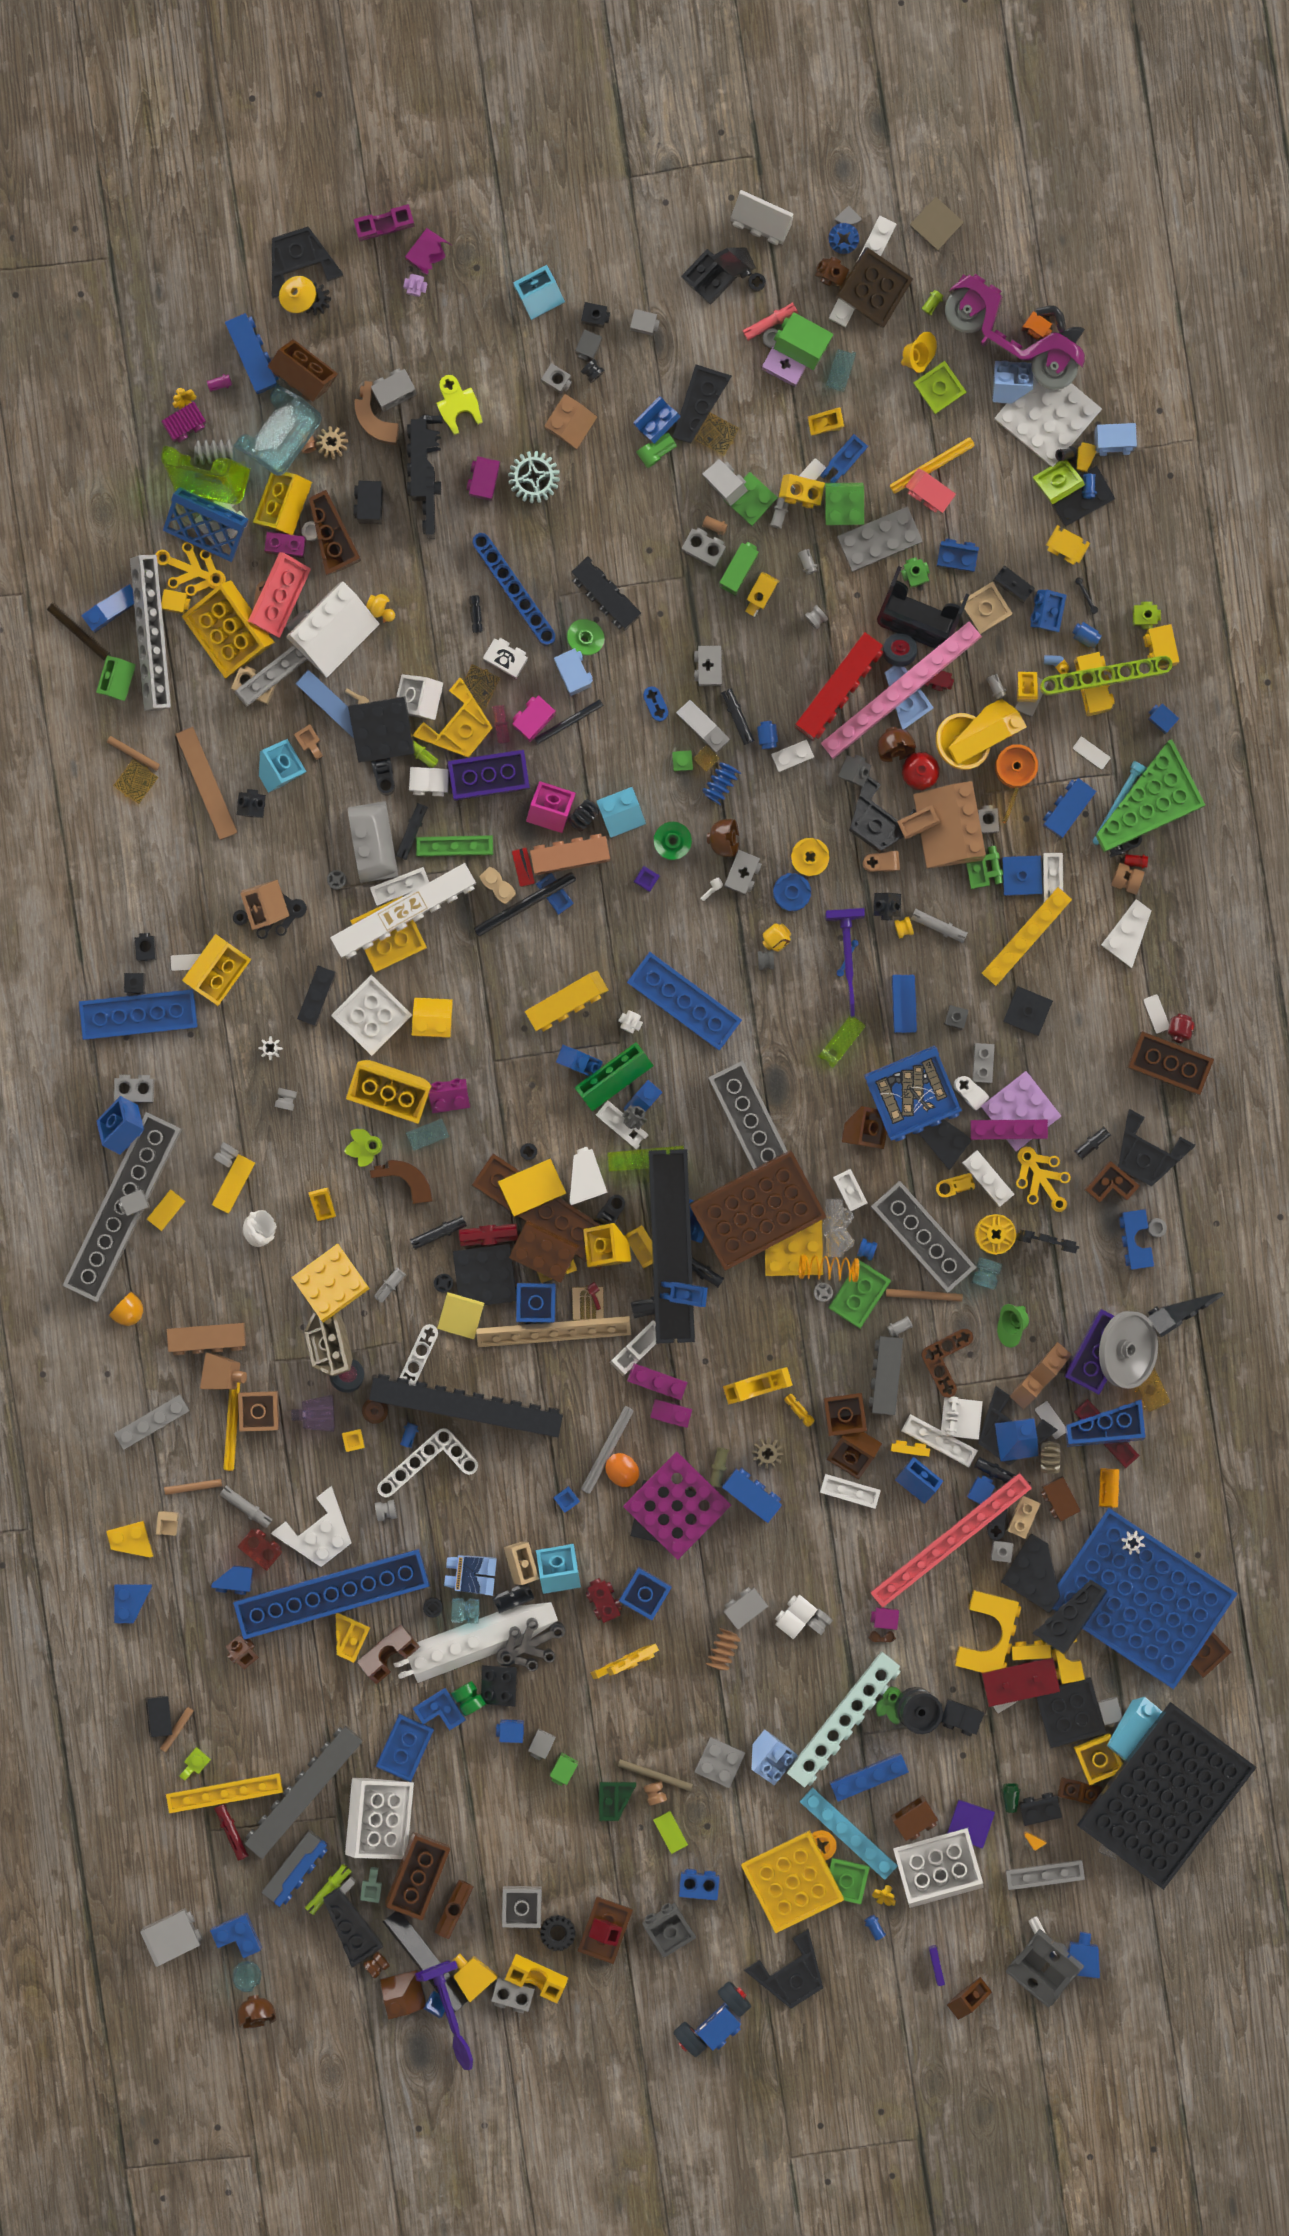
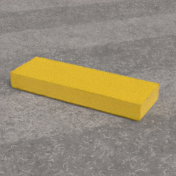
M240 1154L237 1155L212 1203L213 1206L228 1214L230 1213L255 1162Z

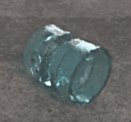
M979 1257L976 1266L978 1272L974 1273L971 1283L995 1290L998 1282L996 1275H1000L1003 1264Z
M452 1598L451 1622L462 1623L466 1620L467 1623L478 1624L480 1599L469 1598L465 1601L464 1598Z

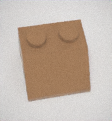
M564 394L544 428L573 448L578 449L597 416L582 404Z

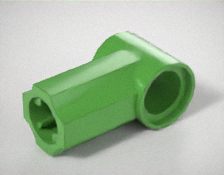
M666 433L655 444L648 443L636 453L646 468H649L657 463L662 456L676 448L677 445L671 435Z

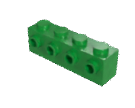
M635 1042L574 1088L591 1111H594L654 1065L638 1043Z

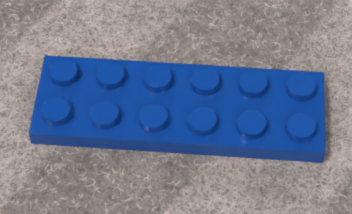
M651 952L647 954L627 982L719 1051L742 1021V1019Z
M194 989L79 1001L83 1040L198 1028Z

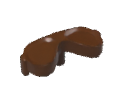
M873 1630L870 1633L869 1639L872 1642L891 1643L896 1640V1637L892 1631H888L884 1637H880Z

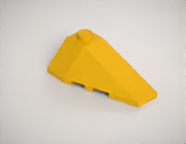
M1001 698L986 706L948 749L958 765L1021 732L1027 726L1018 710Z

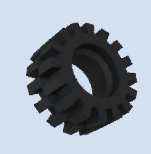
M551 1916L544 1921L541 1927V1940L548 1949L553 1951H563L569 1948L575 1939L574 1925L565 1916ZM561 1926L564 1928L566 1934L562 1940H554L551 1937L550 1931L553 1927Z

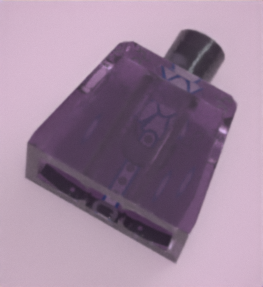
M333 1394L302 1401V1409H291L292 1421L303 1420L304 1429L334 1432Z

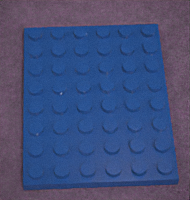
M1108 1508L1057 1584L1060 1598L1053 1609L1058 1611L1064 1603L1066 1604L1090 1580L1102 1586L1108 1592L1083 1629L1174 1689L1238 1593L1111 1508ZM1127 1531L1131 1535L1137 1531L1138 1537L1144 1536L1140 1543L1145 1544V1547H1139V1554L1136 1550H1132L1130 1555L1128 1548H1122L1126 1545V1542H1123L1121 1539H1127ZM1136 1538L1128 1540L1130 1547L1139 1544L1136 1542Z

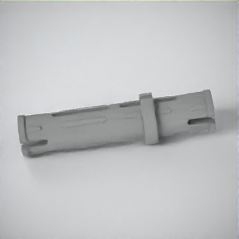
M915 909L911 920L944 934L943 936L946 938L949 936L962 944L968 932L952 926L953 924L950 922L947 924Z
M227 1485L221 1491L219 1496L244 1512L248 1519H253L265 1529L272 1522L273 1519L259 1510L258 1506L255 1507Z

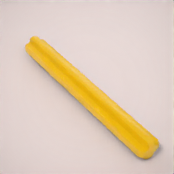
M967 438L918 468L929 474L970 450L975 444L971 438ZM917 469L890 484L892 492L896 494L906 488L905 486Z
M237 1383L235 1390H229L223 1467L226 1471L234 1470L240 1383Z

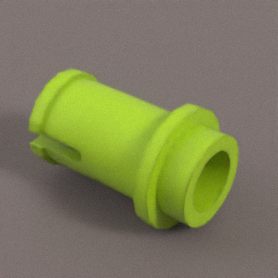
M936 290L930 292V297L921 309L927 314L932 315L938 304L943 302L942 298L944 296Z

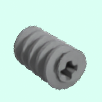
M230 439L227 440L226 445H224L222 440L219 441V445H216L215 440H212L211 445L205 440L203 446L197 440L196 446H194L195 465H197L198 460L204 465L206 459L209 464H212L214 459L217 464H220L221 459L227 464L229 458L234 464V448Z

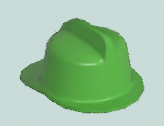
M1006 1304L1001 1309L997 1333L1001 1343L1006 1347L1012 1348L1018 1345L1023 1330L1029 1324V1317L1025 1306Z

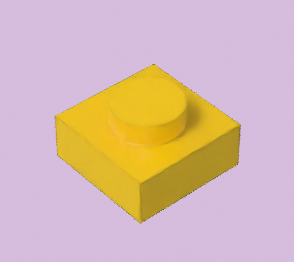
M361 1429L342 1433L346 1452L365 1448Z

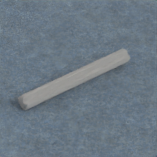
M625 1406L582 1486V1491L591 1493L632 1416L633 1409Z

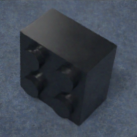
M358 480V485L354 487V497L358 499L357 504H354L355 518H357L359 524H382V481Z

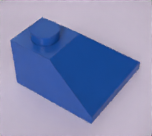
M1034 1418L995 1423L1000 1462L1039 1456Z

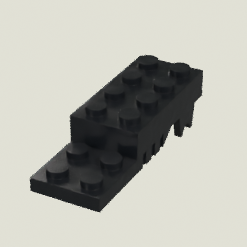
M423 415L419 419H411V424H407L408 439H411V444H407L408 458H411V463H407L408 477H411V482H407L408 496H411L412 501H422L423 515H426V520H422L423 534H426L427 539H435V495H441V481H435V471L432 464L428 461V453L441 451V448L437 447L440 446V443H437V441L441 439V436H437L440 434L439 431L429 430L428 424H443L442 416Z

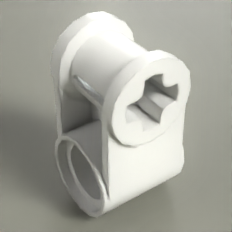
M958 1077L954 1081V1089L975 1111L990 1098L969 1077ZM967 1081V1089H960L961 1084L959 1082Z

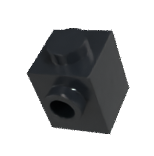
M585 302L581 324L604 328L605 323L608 324L610 319V312H607V306Z

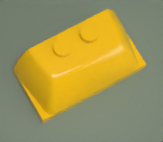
M362 1060L356 1065L346 1099L419 1124L431 1085L426 1079L371 1060Z

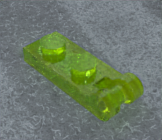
M849 1016L818 1057L828 1061L829 1065L834 1068L866 1025L857 1018H850ZM831 1048L837 1052L835 1057L829 1053Z

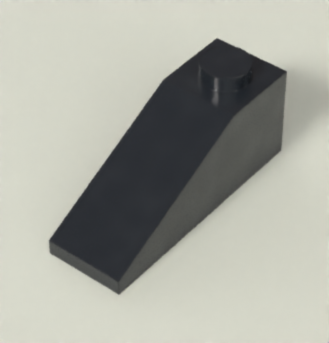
M746 247L726 248L711 256L718 265L733 277L746 278L752 274V270L756 269Z

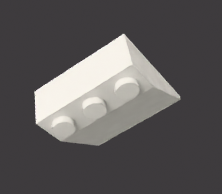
M740 190L730 221L733 222V226L739 229L747 228L751 230L750 233L754 236L760 237L762 235L768 238L767 241L774 245H778V243L783 245L792 225L793 213Z

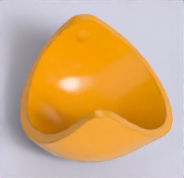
M130 1292L113 1309L109 1317L123 1326L136 1324L142 1317L143 1305L140 1299Z

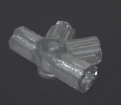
M825 1199L827 1217L822 1224V1230L826 1237L827 1257L844 1256V1251H848L854 1245V1240L847 1231V1227L854 1219L853 1212L843 1208V1199Z

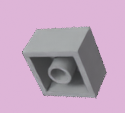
M396 369L390 373V377L386 379L382 377L373 382L374 385L371 386V389L383 412L417 395L416 389L405 369Z
M503 1886L502 1927L541 1928L542 1887Z

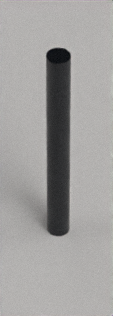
M599 699L534 738L536 743H542L604 706Z

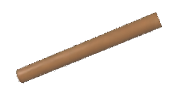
M886 1289V1297L947 1301L963 1300V1294Z

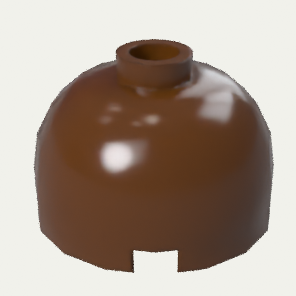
M896 727L886 729V732L882 734L877 744L879 757L883 762H893L892 758L900 756L899 760H902L916 751V744L912 735L908 731L897 729Z
M720 820L714 823L710 833H707V843L711 845L712 850L717 855L722 857H735L737 855L739 842L736 843V835L739 836V830L736 820Z
M259 1995L247 1997L248 2000L239 2006L237 2013L239 2027L242 2025L246 2029L264 2026L265 2021L269 2020L271 2024L277 2019L272 2003L265 1998H259Z

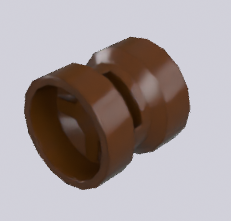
M380 1952L375 1953L373 1959L363 1963L373 1978H377L380 1975L381 1969L386 1970L390 1967Z

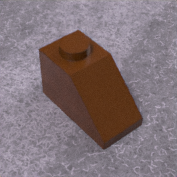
M979 1977L959 1992L947 2006L959 2020L972 2013L992 1991L983 1979Z

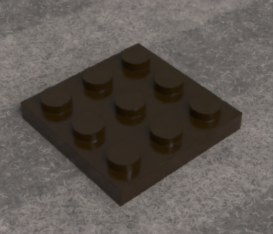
M865 247L836 297L881 328H884L913 281V278L870 248Z

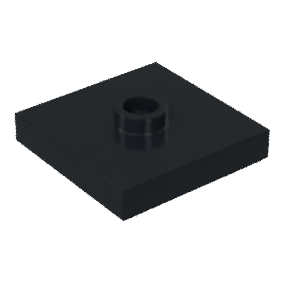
M1017 986L1003 1022L1039 1036L1053 1000Z

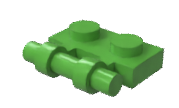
M996 846L988 847L989 854L985 856L983 861L966 863L971 889L990 886L989 878L993 877L995 885L1003 883V871L1000 870L998 861L1000 856L996 851ZM985 861H991L993 871L987 872Z

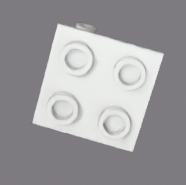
M944 1397L941 1435L979 1440L983 1401Z

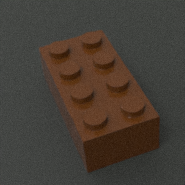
M1142 1031L1139 1034L1127 1068L1195 1095H1201L1214 1059Z
M413 1832L385 1901L386 1907L423 1920L450 1852L449 1845Z

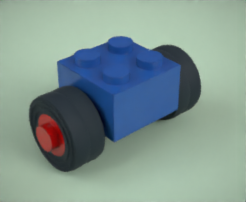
M730 1981L717 1991L725 2003L698 2026L697 2030H694L687 2022H683L673 2032L679 2041L680 2047L694 2057H698L707 2048V2045L712 2051L715 2048L719 2050L723 2047L729 2035L733 2037L740 2031L741 2019L739 2017L751 2008V2004L746 1999L747 1995L740 1987L737 1988Z

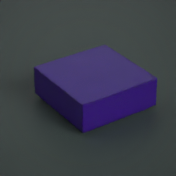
M643 866L634 883L650 892L660 876Z

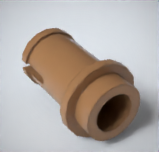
M707 515L702 527L717 532V535H724L728 525L725 524V521L720 522Z

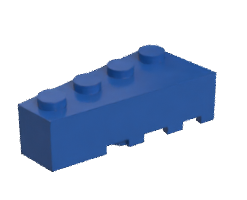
M1142 1399L1066 1425L1067 1447L1144 1440L1145 1428Z

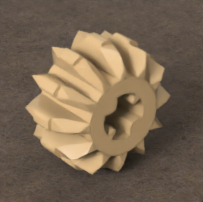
M331 426L328 427V433L322 429L321 431L324 436L317 435V439L321 440L316 442V446L321 447L318 452L320 454L325 452V458H328L330 453L332 459L336 458L335 453H338L340 457L343 456L340 449L347 451V447L342 444L348 443V439H342L346 435L345 432L339 434L340 429L338 427L333 432ZM329 439L337 440L334 447L332 445L327 446Z

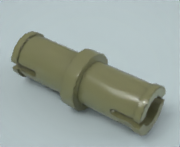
M717 1447L715 1462L711 1466L713 1471L710 1484L714 1487H721L723 1474L727 1469L725 1464L729 1449Z

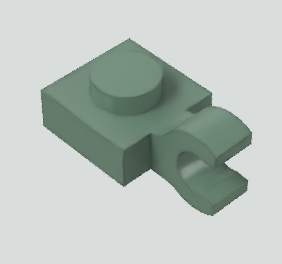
M371 1867L369 1881L363 1880L360 1900L379 1903L382 1887L381 1882H376L379 1868Z

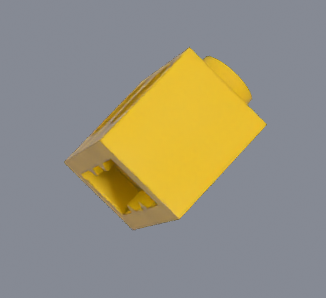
M786 474L782 478L779 498L785 499V502L789 504L799 502L802 503V507L813 509V506L821 505L825 483L793 474ZM792 485L795 487L794 494L790 491ZM809 489L812 491L811 499L808 497Z

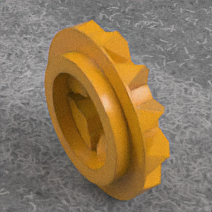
M814 1831L812 1836L817 1845V1838L822 1843L828 1842L824 1846L825 1853L819 1848L826 1861L836 1851V1840L827 1831Z

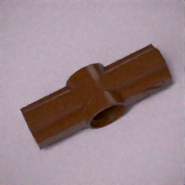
M460 1879L458 1880L434 1933L450 1939L474 1888L473 1885ZM457 1905L460 1911L457 1914H452L449 1911V1906Z

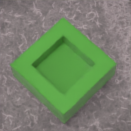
M691 750L672 752L674 772L693 770Z

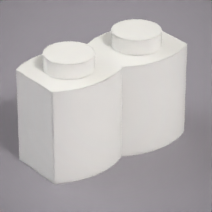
M410 767L409 791H413V795L424 796L425 792H432V796L443 797L444 793H448L449 769Z
M801 1595L793 1596L787 1603L788 1609L785 1612L781 1610L775 1618L777 1621L775 1625L792 1639L798 1635L818 1610Z

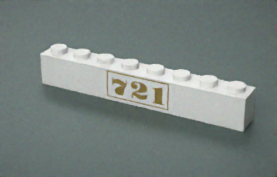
M463 863L330 938L341 958L346 957V959H350L357 955V950L361 948L366 950L373 946V941L377 939L382 941L391 936L389 932L395 929L398 932L407 927V922L411 920L416 922L422 919L425 912L430 910L433 913L440 909V904L445 901L449 904L458 899V894L471 892L475 889L474 885H476V882L466 864Z

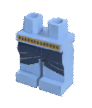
M464 1555L447 1557L446 1568L457 1570L456 1576L445 1575L444 1586L455 1588V1591L493 1596L495 1578L478 1576L476 1574L495 1576L497 1558Z

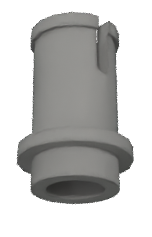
M807 549L799 552L798 556L804 567L803 572H806V575L816 572L817 564H814L810 550Z
M998 674L986 679L992 689V696L996 700L1007 695V690L1003 688Z
M908 1316L894 1324L890 1323L887 1329L892 1337H898V1334L912 1328L913 1325Z

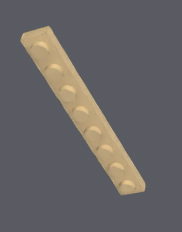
M630 1316L478 1328L476 1332L478 1347L626 1336L631 1335Z

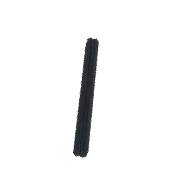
M569 872L474 927V931L478 936L487 933L575 882L576 877L572 872Z

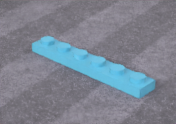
M813 1787L800 1800L802 1805L884 1880L896 1869L898 1865Z

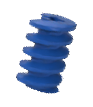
M722 762L719 763L722 770L715 769V773L718 776L712 775L710 777L713 783H706L709 789L703 788L702 790L707 798L720 806L721 803L718 799L725 800L722 793H729L730 791L727 789V786H734L731 779L738 780L735 773L741 774L734 767Z

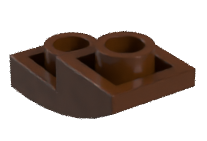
M1062 1777L1057 1796L1092 1805L1100 1795L1102 1787Z

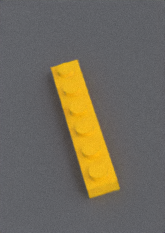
M1057 887L982 974L997 986L1072 899Z
M280 1773L168 1793L166 1798L169 1813L283 1793Z

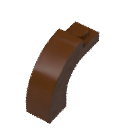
M388 1160L389 1168H385V1165L374 1166V1170H370L371 1178L385 1176L403 1178L411 1188L413 1204L433 1201L431 1188L426 1177L419 1169L409 1163Z

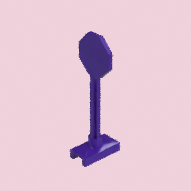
M864 908L826 911V921H840V928L843 932L850 1018L855 1017L852 984L851 920L863 919L865 917Z
M450 1960L417 1972L415 1976L417 1981H427L433 1978L434 1984L438 1988L450 2029L454 2035L452 2047L456 2059L464 2070H471L473 2067V2057L468 2044L460 2035L457 2019L445 1985L444 1974L457 1969L458 1966L456 1961L450 1962Z

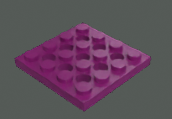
M677 1451L623 1505L677 1560L731 1506ZM674 1473L682 1475L681 1483L675 1484L672 1482L671 1477ZM692 1486L696 1489L694 1497L686 1496L685 1489ZM660 1487L668 1488L669 1495L662 1498L658 1495ZM651 1500L656 1504L653 1511H647L644 1508L646 1501ZM702 1500H707L710 1503V1508L706 1511H702L699 1508V1503ZM673 1501H681L683 1508L680 1511H674L671 1507ZM661 1514L668 1515V1524L661 1525L658 1522V1517ZM688 1514H694L697 1518L696 1522L692 1525L687 1524L685 1521V1517ZM679 1527L683 1530L681 1538H674L672 1536L674 1528Z

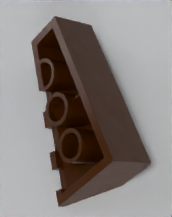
M327 490L310 497V506L326 576L360 562L361 558Z

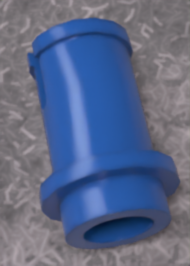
M1084 474L1083 498H1095L1097 491H1095L1096 475Z
M407 1422V1425L404 1426L405 1431L400 1445L412 1448L416 1432H419L417 1425Z
M871 1915L864 1920L865 1926H868L875 1941L883 1938L886 1933H884L878 1922L879 1918Z

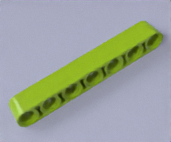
M1158 656L1049 676L1042 680L1040 690L1044 695H1056L1167 674L1171 670L1172 660L1167 656ZM1161 660L1166 661L1168 664L1167 670H1161L1158 667V662ZM1146 664L1149 667V672L1146 674L1141 673L1139 666ZM1121 668H1128L1130 675L1123 677L1120 674ZM1103 671L1110 672L1111 679L1108 681L1103 680L1101 673ZM1085 674L1090 675L1092 683L1085 684L1082 681V676ZM1064 678H1071L1073 686L1070 688L1065 687L1063 684ZM1051 681L1054 684V690L1047 691L1044 688V683Z

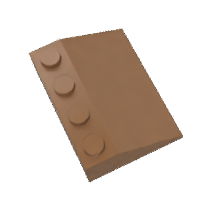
M972 781L951 784L913 794L916 812L932 805L940 821V824L920 833L926 869L983 861L986 853Z

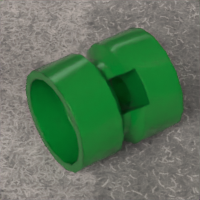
M473 1681L466 1683L451 1693L456 1703L461 1704L459 1708L464 1716L475 1712L486 1704L482 1696L476 1693L478 1689Z

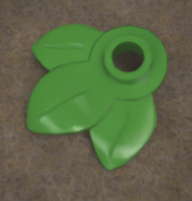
M888 1687L883 1694V1698L876 1704L877 1716L887 1714L889 1720L894 1724L900 1723L895 1713L896 1700L901 1694L897 1687ZM896 1694L895 1699L891 1700L890 1695Z

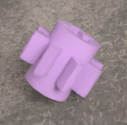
M410 274L409 279L405 278L403 287L407 289L406 294L420 297L421 292L426 293L427 282H423L424 277Z

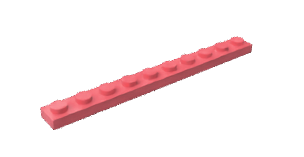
M1018 1473L870 1592L871 1595L883 1608L1031 1490L1030 1484Z

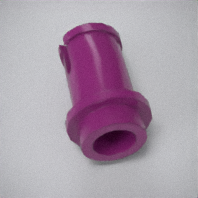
M223 374L221 377L207 380L209 391L212 392L225 387L228 389L232 382L229 374Z

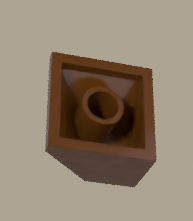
M861 1106L845 1122L842 1142L884 1149L887 1131L878 1109Z
M418 1970L380 1979L388 2019L405 2016L424 2009L426 2001L421 1982L417 1981L415 1976Z

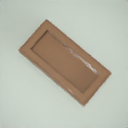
M932 805L897 821L905 839H909L940 824Z

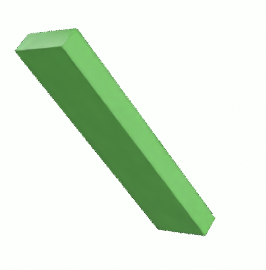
M493 835L416 837V857L493 855Z

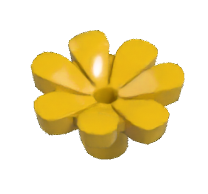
M178 388L176 390L177 395L173 397L174 408L182 409L185 405L187 406L192 403L191 400H195L196 395L192 390L185 391L182 388Z
M885 1885L882 1891L875 1889L872 1897L878 1898L876 1901L878 1904H883L884 1902L887 1906H895L896 1903L894 1895L891 1893L892 1887L889 1885Z

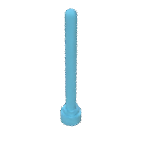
M1133 761L1130 766L1131 774L1099 830L1128 794L1137 777H1140L1147 769L1145 766ZM1095 836L1093 839V843L1095 845H1098L1099 842Z

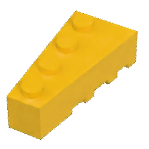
M595 971L526 1010L525 1013L535 1031L542 1029L544 1032L553 1027L552 1023L556 1020L561 1022L567 1019L570 1012H579L585 1008L584 1004L588 1002L592 1004L601 999L600 995L609 990L599 972Z

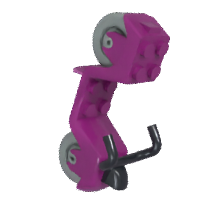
M963 274L958 283L949 290V292H953L945 305V315L949 324L962 333H975L982 329L985 335L981 341L983 347L987 345L989 340H992L1021 360H1033V375L1036 381L1043 387L1059 390L1069 386L1077 376L1078 364L1083 368L1085 363L1084 351L1076 344L1085 329L1082 327L1066 329L1063 312L1054 305L1036 308L1037 316L1043 318L1055 316L1059 333L1053 332L1022 351L1023 346L1014 340L1008 342L1005 340L1007 336L997 329L993 332L1003 296L1000 295L1002 291L992 284L990 287L984 284L985 280L977 274H974V276Z

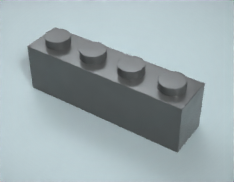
M879 1336V1340H875L874 1351H878L877 1359H873L872 1370H876L875 1378H871L870 1386L874 1393L873 1397H869L868 1408L872 1409V1413L895 1415L903 1338Z

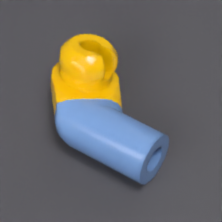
M1044 655V665H1054L1059 674L1069 672V664L1062 656Z

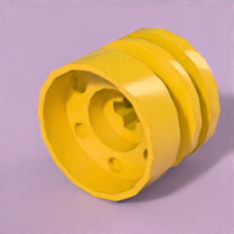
M987 1215L975 1227V1242L986 1253L995 1255L1005 1253L1015 1243V1226L1010 1219L1003 1215ZM992 1230H994V1231L999 1230V1231H1000V1233H999L1000 1238H999V1239H998V1238L992 1239V1237H991V1236L993 1235V1233L991 1232Z

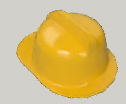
M928 331L923 332L914 342L907 344L903 349L901 364L913 369L917 373L923 372L936 354L937 341L935 336Z

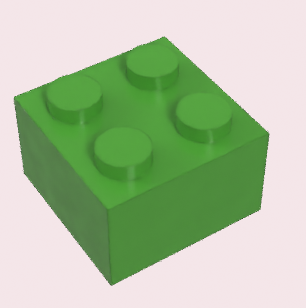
M825 483L826 525L864 524L863 483Z

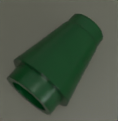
M1006 1783L1003 1785V1789H1001L1005 1811L1008 1813L1017 1812L1021 1789H1019V1785L1016 1783Z

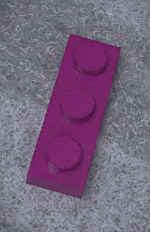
M633 1363L627 1380L633 1384L678 1400H682L688 1383Z

